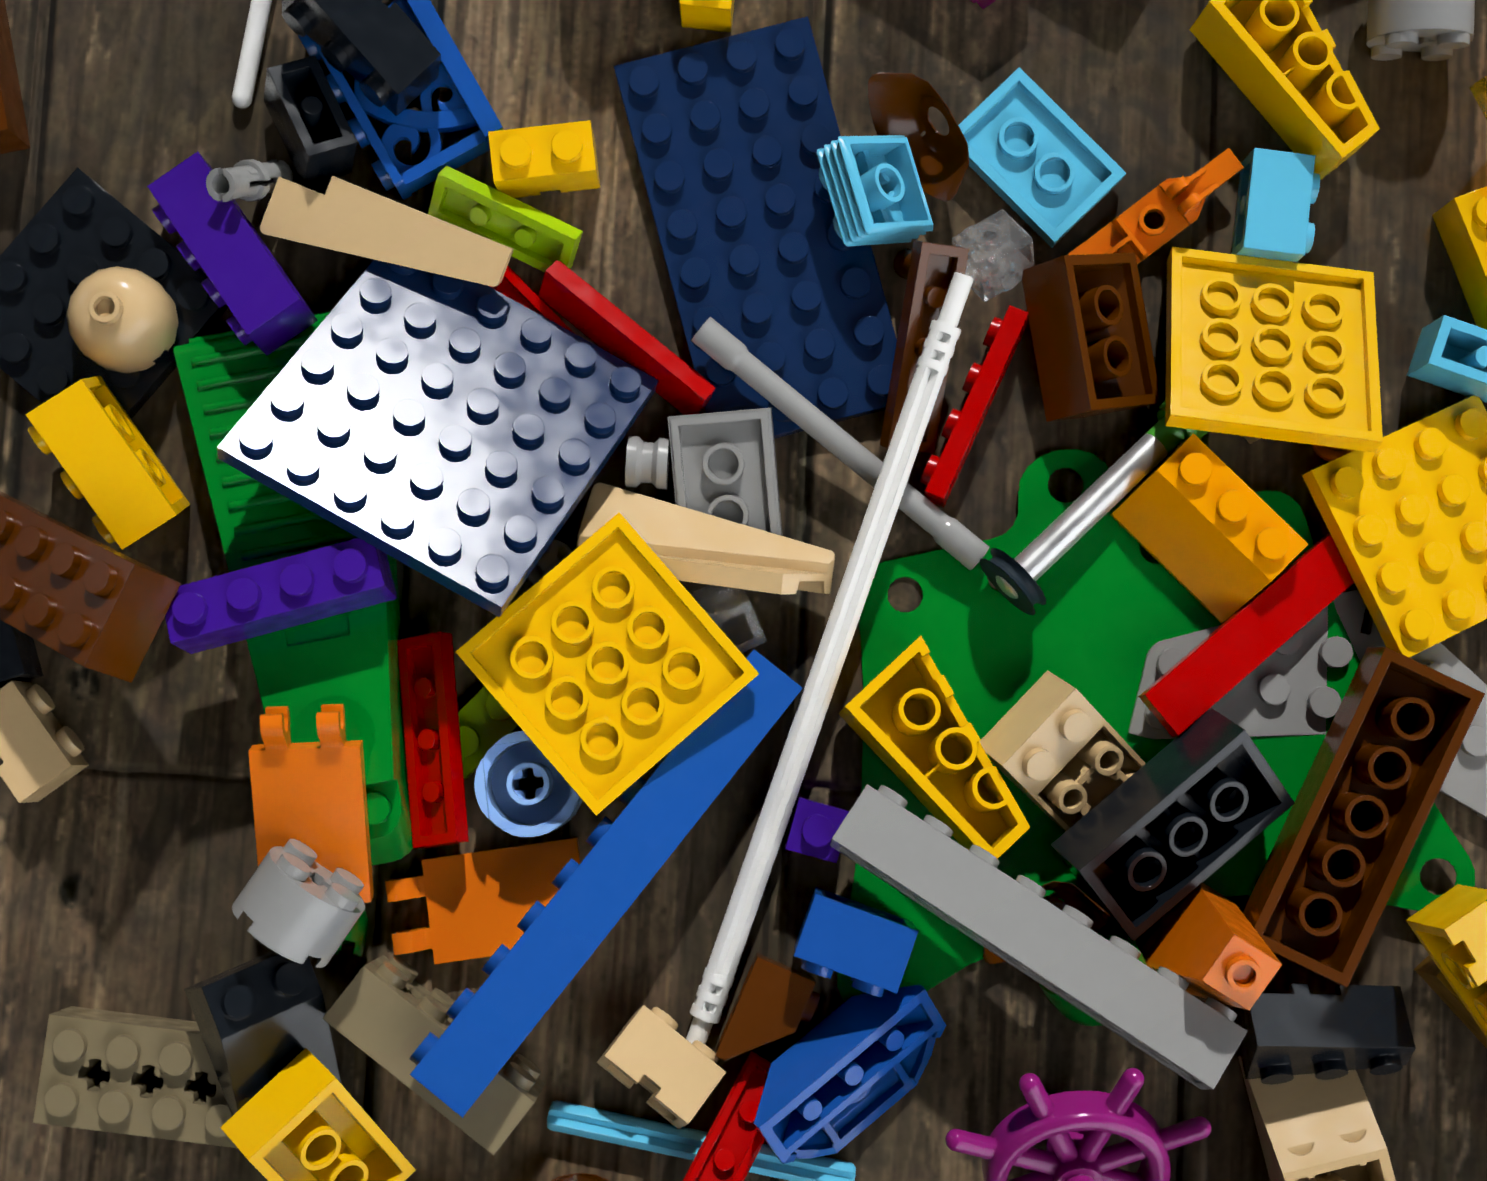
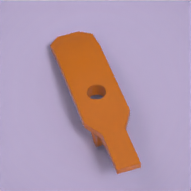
M1227 148L1191 176L1169 178L1163 181L1067 255L1135 253L1137 265L1194 223L1200 215L1206 197L1243 170L1244 166L1231 149ZM1150 212L1159 213L1163 218V225L1158 229L1148 228L1144 223L1145 215Z

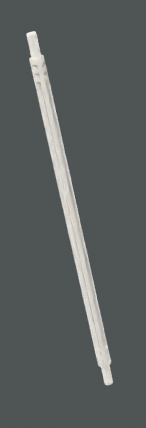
M954 272L938 320L931 321L928 336L925 338L922 347L923 351L918 358L916 371L708 965L703 972V979L696 992L695 1002L690 1010V1014L694 1017L686 1040L691 1044L698 1040L706 1045L713 1023L718 1024L720 1022L723 1007L726 1005L729 990L733 985L734 976L940 387L944 376L947 374L950 359L953 357L956 342L962 331L957 326L974 281L968 275Z

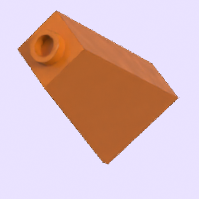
M1203 882L1163 916L1141 948L1148 967L1157 972L1159 967L1162 966L1178 974L1189 983L1186 991L1191 995L1206 999L1209 997L1220 1003L1250 1011L1282 966V963L1233 901Z

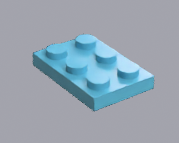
M1020 67L958 125L968 143L969 166L1051 248L1126 175V172Z

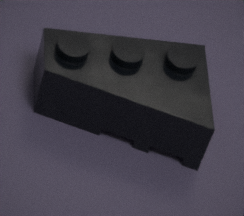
M282 0V16L288 26L301 37L308 35L321 47L324 58L333 68L340 72L346 70L359 82L360 89L374 105L378 107L384 105L395 116L400 114L438 78L441 59L440 52L396 2L387 7L381 0Z
M1291 984L1289 986L1290 994L1262 993L1250 1011L1237 1008L1235 1012L1237 1017L1234 1022L1248 1031L1239 1045L1245 1079L1261 1078L1263 1084L1273 1085L1289 1082L1294 1079V1075L1315 1073L1317 1079L1330 1080L1347 1075L1348 1070L1369 1069V1072L1373 1075H1386L1400 1071L1403 1065L1408 1063L1416 1049L1401 986L1348 985V987L1338 985L1335 987L1336 993L1310 994L1308 984Z

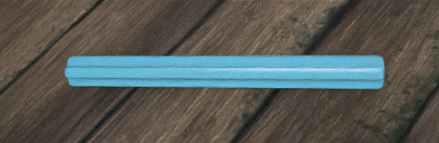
M558 1100L553 1101L550 1105L547 1117V1128L551 1131L689 1160L695 1158L708 1133L686 1127L677 1129L672 1124ZM763 1144L749 1172L788 1181H855L856 1167L852 1162L824 1156L810 1159H795L794 1162L782 1164L770 1146Z

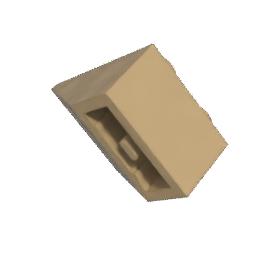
M1048 670L979 741L988 758L1064 832L1146 764L1075 687Z
M1241 1056L1238 1057L1270 1181H1396L1387 1146L1356 1070H1348L1347 1075L1330 1080L1317 1079L1315 1073L1294 1075V1079L1289 1082L1269 1085L1263 1084L1261 1078L1245 1079Z

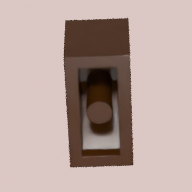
M756 953L715 1049V1056L723 1060L730 1059L794 1033L800 1020L809 1023L820 998V994L813 991L816 984L814 977Z

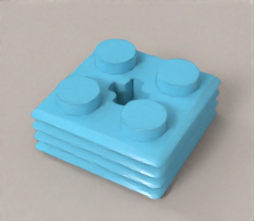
M904 135L839 136L838 140H832L831 144H825L824 148L817 149V157L820 163L819 179L823 187L828 191L835 214L833 219L834 229L847 247L908 243L912 239H918L919 235H925L926 232L933 231V221L907 137Z

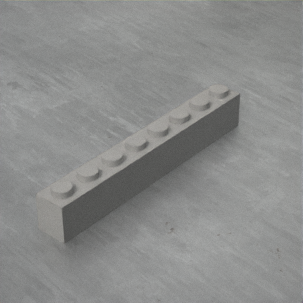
M868 784L866 785L832 837L831 847L1199 1089L1209 1090L1215 1088L1248 1032L1234 1022L1237 1017L1234 1011L1208 997L1204 1003L1186 991L1189 983L1173 971L1162 966L1159 967L1157 972L1138 960L1141 952L1125 940L1112 936L1108 941L1090 929L1094 922L1079 910L1069 905H1065L1060 910L1044 899L1047 893L1046 890L1031 879L1018 875L1016 880L1003 873L997 869L1000 861L988 851L973 844L969 850L951 839L954 833L953 830L940 820L930 815H926L922 820L905 809L908 804L907 800L894 790L884 785H881L878 790Z

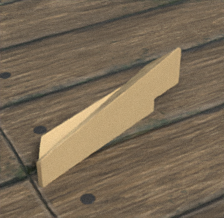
M335 176L331 177L325 195L278 177L260 225V231L265 235L491 287H496L501 283L514 250Z
M601 482L596 483L591 490L578 533L577 546H580L620 512L679 581L781 595L796 594L797 590L831 594L835 564V553L832 550Z

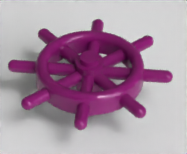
M1137 1068L1126 1069L1111 1093L1068 1091L1048 1095L1040 1078L1033 1073H1026L1019 1080V1088L1027 1104L1019 1107L1004 1118L990 1136L961 1129H952L947 1133L945 1142L952 1151L982 1158L984 1181H1170L1171 1164L1168 1151L1208 1137L1211 1133V1124L1205 1117L1197 1116L1160 1129L1150 1113L1133 1102L1144 1084V1075ZM1112 1134L1128 1139L1103 1148ZM1045 1139L1048 1140L1046 1144L1047 1151L1032 1147ZM1142 1160L1136 1173L1118 1168ZM1012 1166L1034 1171L1008 1180Z

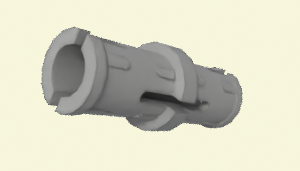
M254 159L237 162L233 167L214 168L207 175L206 187L209 195L216 201L223 199V202H228L238 198L245 201H257L264 198L267 193L273 192L278 177L292 181L293 175L285 161L278 160L277 162V159L261 163Z

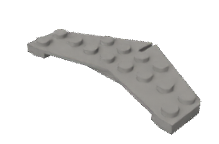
M1358 589L1340 594L1334 600V604L1361 662L1367 648L1386 646L1370 613L1365 633H1360L1366 605ZM1328 606L1211 708L1245 729L1250 737L1326 734L1327 718L1336 715L1341 704L1339 693L1335 689L1327 687V666L1331 668L1343 667L1351 661L1353 656V649L1348 640L1339 636L1328 638ZM1219 626L1162 640L1155 643L1149 649L1145 658L1128 733L1149 739H1175L1178 737H1172L1138 696ZM1438 643L1410 658L1485 693L1440 792L1475 811L1477 816L1487 821V685L1443 644Z

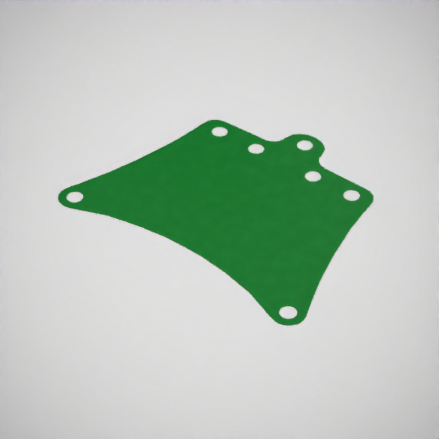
M1078 449L1056 450L1036 459L1026 468L1020 479L1018 515L1013 526L1005 534L983 540L990 548L982 559L990 560L992 558L991 548H997L1014 559L1074 502H1060L1051 496L1048 490V481L1056 470L1061 468L1075 470L1083 481L1082 495L1109 469L1106 463L1094 454ZM1279 491L1255 492L1308 543L1285 567L1287 569L1314 545L1306 518L1300 505L1291 496ZM1123 497L1036 581L1047 601L1046 605L1034 604L1035 615H1028L1019 610L999 591L995 590L989 584L980 562L972 570H969L944 549L878 564L859 619L863 689L917 638L922 636L930 650L931 658L941 675L945 676L954 692L953 696L968 723H972L980 739L997 724L1048 670L1075 687L1140 758L1147 763L1174 740L1149 739L1128 733L1144 662L1149 649L1159 641L1219 626L1223 623H1220L1161 564L1148 562L1140 552V544L1110 516L1125 500ZM901 577H909L916 580L923 591V599L920 605L910 612L895 610L888 600L890 584ZM1332 601L1328 605L1327 638L1343 637L1349 641L1353 649L1352 659L1347 665L1339 668L1327 666V687L1335 689L1339 693L1342 702L1360 661L1338 615L1334 601ZM1335 715L1326 718V734ZM1326 734L1250 737L1295 802ZM863 741L861 793L867 784L876 790L881 785H884L907 800L908 804L905 809L922 820L926 815L934 817ZM998 769L1029 823L1030 828L998 858L1000 863L997 869L1016 880L1018 875H1023L1040 886L1052 881L1073 883L1089 896L1050 845L1065 832ZM1435 803L1386 905L1419 911L1441 895L1428 892L1420 881V872L1423 865L1432 859L1446 860L1454 867L1456 872L1454 886L1457 884L1475 886V869L1470 857L1448 826ZM1292 806L1203 883L1225 897L1251 895ZM951 836V839L959 843L953 836ZM857 863L855 864L851 900L914 922L919 931L899 988L921 985L927 992L968 965L984 959V947L868 870ZM1047 890L1045 896L1052 894L1054 891ZM838 972L837 987L844 1002L852 996L862 994L858 989L852 987L853 981L850 980V976Z

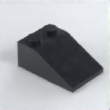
M271 951L184 989L232 1116L305 1048L341 1083L330 1027L322 1019L327 1013L323 993L309 956L303 964H300Z

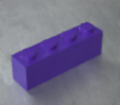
M197 151L147 186L159 203L152 211L169 234H173L176 231L179 233L183 241L177 244L176 247L194 271L202 267L208 278L202 281L201 284L216 305L221 308L227 304L233 315L226 321L235 335L245 346L253 341L268 356L318 320L235 199L228 202H223V199L216 201L209 195L206 179L209 172L213 169Z
M356 538L180 585L165 615L170 643L189 654H194L395 600L397 595L387 554Z

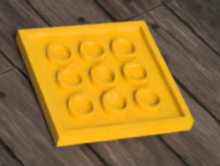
M1172 247L1167 258L1165 426L1376 453L1383 442L1374 272Z
M1473 395L1384 436L1383 442L1376 453L1354 450L1302 475L1387 648L1410 658L1487 619V411L1479 397Z
M620 512L510 604L500 618L496 616L455 651L596 816L759 675L757 670Z

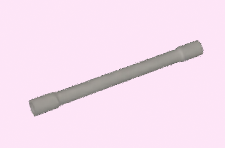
M710 316L691 341L723 368L734 372L875 488L883 462L751 354L745 344ZM907 482L898 508L927 531L939 546L967 569L972 570L980 562V559L985 556L990 547L957 519L945 514Z

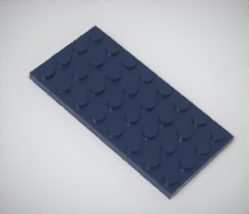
M808 16L614 66L692 365L695 371L716 388L710 401L704 407L705 413L772 407L774 439L804 431L734 372L723 368L691 341L710 316L745 344L751 354L835 423L885 410L897 338L871 245L847 247L843 244V240L834 229L833 219L835 214L828 191L823 187L819 179L820 163L817 157V149L824 148L825 144H831L832 140H838V137L841 135Z

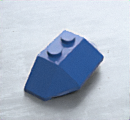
M913 985L899 988L897 994L884 990L882 997L873 996L868 993L852 996L771 1063L754 1124L782 1164L794 1162L795 1159H810L838 1153L918 1084L932 1055L935 1040L941 1037L946 1027L926 990L921 985Z

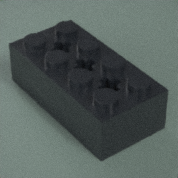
M1211 708L1050 845L1089 896L1109 913V920L1128 938L1134 941L1294 805L1295 802L1246 730Z

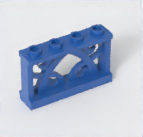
M394 0L388 6L390 7L396 2L441 54L438 78L420 95L422 111L404 109L395 116L384 105L382 107L374 105L364 95L356 79L353 92L343 73L333 68L324 58L321 47L308 35L305 37L298 35L309 56L316 55L318 61L320 59L324 60L330 71L326 78L339 105L346 101L355 116L347 120L360 146L364 148L371 144L379 160L371 165L385 190L388 191L396 187L403 200L412 196L413 192L435 181L438 173L446 165L457 169L489 151L488 132L504 130L430 0ZM439 87L450 89L452 91V98L447 102H441L437 99L441 111L433 112V92ZM367 115L390 125L384 132L382 140H380ZM475 126L478 128L477 132L442 150L440 133L465 130ZM418 132L429 133L431 146L428 156L424 161L417 165H406L396 158L394 149L399 141L407 140L411 142V153L413 155L420 145V135Z

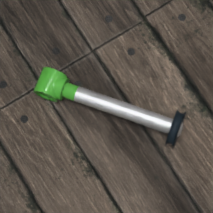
M1165 400L1159 406L1160 410L1157 412L1158 422L1019 555L1013 559L1005 552L997 548H991L992 558L990 560L980 559L983 572L1010 603L1028 615H1035L1034 604L1046 605L1047 601L1036 581L1180 443H1183L1193 433L1201 439L1208 431L1165 426Z

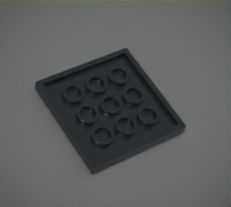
M77 167L0 255V369L42 404L80 379L101 376L130 419H132L177 367L173 350L174 346L189 344V338L204 336L228 306L226 304L219 308L201 284L202 281L208 278L205 272L200 268L194 271L176 248ZM115 266L142 271L160 283L174 301L179 321L175 342L169 351L164 350L161 356L153 361L156 364L150 368L127 374L106 370L83 355L69 334L66 317L70 296L79 283L97 270Z

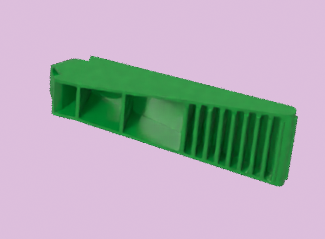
M330 312L316 314L317 322L268 356L253 341L245 346L233 330L189 338V344L178 345L173 348L229 572L358 538L219 460L217 455V446ZM388 554L387 557L397 599L246 639L264 713L266 707L289 706L291 743L320 742L316 728V713L321 712V705L344 704L346 741L363 740L372 866L402 859L413 849L397 640L402 639L397 562L395 558Z

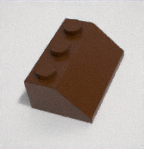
M1135 253L1064 255L1020 271L1047 422L1086 418L1162 403Z

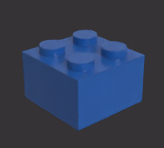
M815 887L795 943L794 956L802 959L801 968L810 973L831 979L833 971L850 976V980L853 981L852 987L873 996L882 997L884 990L897 994L919 931L914 922Z

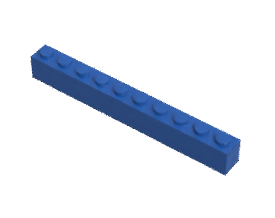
M755 649L746 659L757 670L759 675L657 762L660 766L647 781L640 777L624 792L619 801L626 805L622 813L614 822L606 816L585 841L593 848L580 864L573 858L569 860L551 883L559 890L546 907L538 900L517 925L524 934L510 950L504 944H501L481 969L489 977L478 991L473 993L469 988H466L446 1012V1015L453 1022L440 1038L430 1032L409 1058L417 1065L410 1075L462 1118L803 689Z

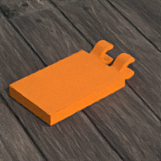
M322 704L321 712L316 713V728L320 742L291 743L289 706L266 707L265 714L260 715V734L264 744H254L248 750L258 866L272 847H284L289 839H296L313 849L317 854L315 862L329 871L334 872L336 868H343L358 877L364 884L359 895L364 903H371L374 890L363 740L346 741L344 704Z
M578 837L427 858L421 860L423 875L385 881L387 902L426 897L430 926L396 931V933L391 934L394 955L432 949L435 965L490 957L501 944H504L511 950L524 934L517 925L537 900L546 907L559 890L551 883L571 858L579 864L581 863Z

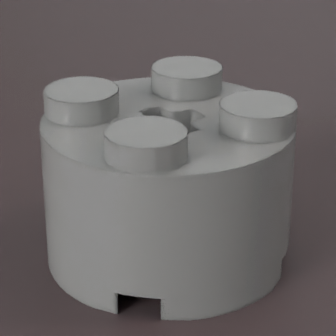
M1368 0L1366 45L1371 48V59L1379 61L1399 59L1402 57V51L1421 52V59L1425 61H1441L1453 58V49L1468 47L1474 39L1475 0Z
M289 839L284 847L275 846L269 850L232 904V911L237 920L243 911L253 921L247 931L269 949L300 964H303L308 956L318 958L316 967L323 968L329 963L365 910V903L359 895L364 884L358 877L343 868H336L334 872L329 871L315 862L317 854L313 849L301 841Z

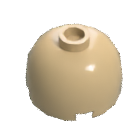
M119 266L97 270L83 279L70 296L66 314L69 334L83 355L106 370L126 374L146 370L156 364L153 361L160 357L164 350L169 351L174 344L179 324L176 305L160 283L142 271Z

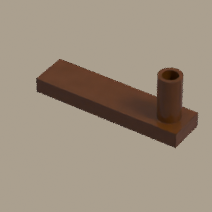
M914 240L912 249H903L895 256L894 270L899 277L907 279L880 446L889 448L917 368L918 358L921 356L925 338H927L931 321L938 320L954 272L965 274L969 248ZM948 371L946 376H944L918 452L934 453Z

